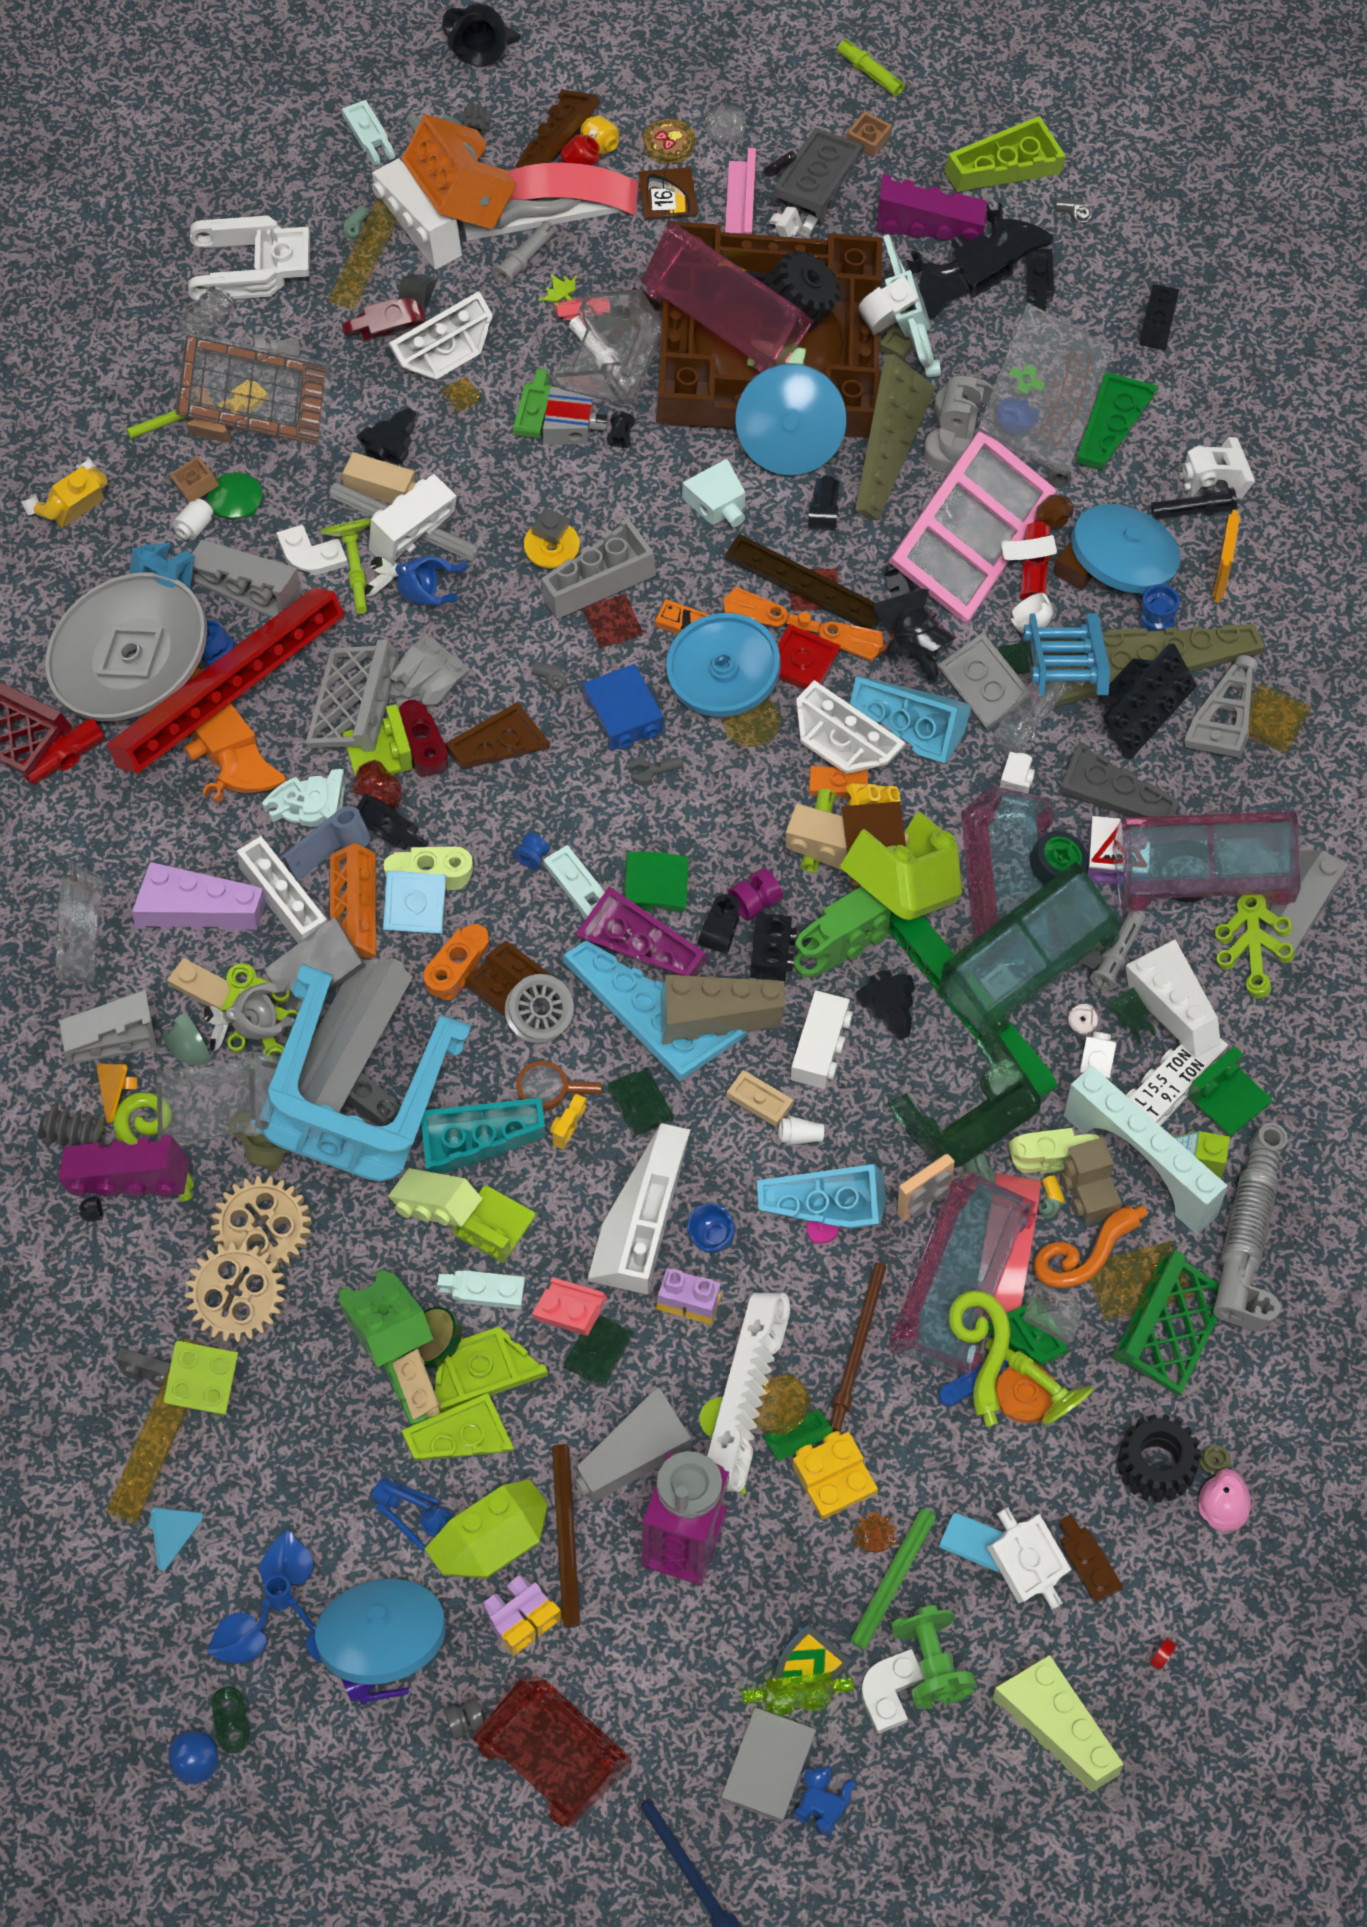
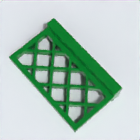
M1175 1249L1161 1257L1112 1358L1120 1364H1130L1178 1396L1182 1394L1218 1319L1213 1313L1215 1305L1206 1306L1202 1290L1210 1289L1217 1294L1219 1284L1185 1262V1255ZM1181 1271L1190 1276L1193 1288L1181 1289L1178 1279ZM1195 1292L1199 1309L1188 1311L1183 1294ZM1176 1296L1181 1313L1169 1316L1166 1301L1169 1297ZM1201 1313L1204 1322L1203 1330L1194 1332L1189 1315ZM1182 1317L1187 1334L1176 1337L1171 1320ZM1164 1322L1168 1339L1157 1341L1153 1329L1156 1323ZM1189 1338L1192 1352L1190 1356L1182 1358L1177 1341ZM1170 1343L1175 1360L1163 1362L1158 1345ZM1149 1347L1152 1349L1156 1362L1155 1365L1151 1366L1139 1359L1142 1350ZM1177 1365L1180 1375L1177 1383L1168 1379L1165 1366Z

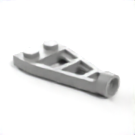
M1240 655L1236 658L1235 663L1193 717L1184 740L1185 747L1241 757L1249 737L1253 677L1258 667V663L1254 658L1247 655ZM1229 687L1244 689L1241 701L1223 698ZM1218 709L1237 712L1235 725H1227L1210 720Z

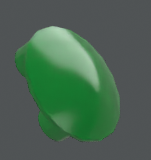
M239 472L226 473L216 478L219 486L207 493L208 504L213 509L215 516L234 519L241 517L249 518L256 514L263 495L261 486L255 478Z

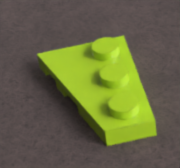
M488 1393L401 1430V1434L414 1462L514 1451L513 1445Z

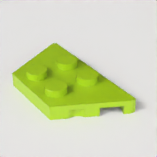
M496 1327L461 1339L452 1357L447 1356L443 1360L444 1364L438 1367L435 1380V1395L437 1401L441 1404L439 1411L443 1413L486 1393L492 1396L548 1376V1371L543 1364L540 1365L528 1355V1351L519 1343L513 1342L510 1339V1335L503 1329Z

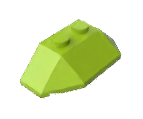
M530 1479L502 1485L449 1520L424 1550L443 1576L453 1575L487 1579L540 1544L548 1503Z

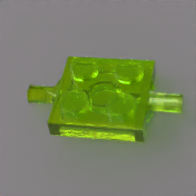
M831 1672L768 1679L765 1686L761 1687V1689L742 1690V1699L744 1705L763 1702L765 1711L773 1712L775 1715H787L792 1713L793 1709L806 1708V1711L814 1712L824 1709L825 1705H830L831 1696L835 1695V1693L854 1692L853 1678L833 1680Z

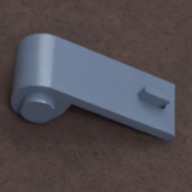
M347 806L335 812L282 857L291 875L296 881H299L340 846L345 848L353 843H357L366 847L371 840V835L359 810L353 806Z

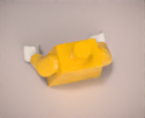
M87 457L84 463L76 465L77 470L51 487L46 503L39 502L36 494L31 495L27 500H22L21 503L28 516L36 514L50 520H55L63 528L104 500L101 488L106 486L107 477L95 466L90 457Z

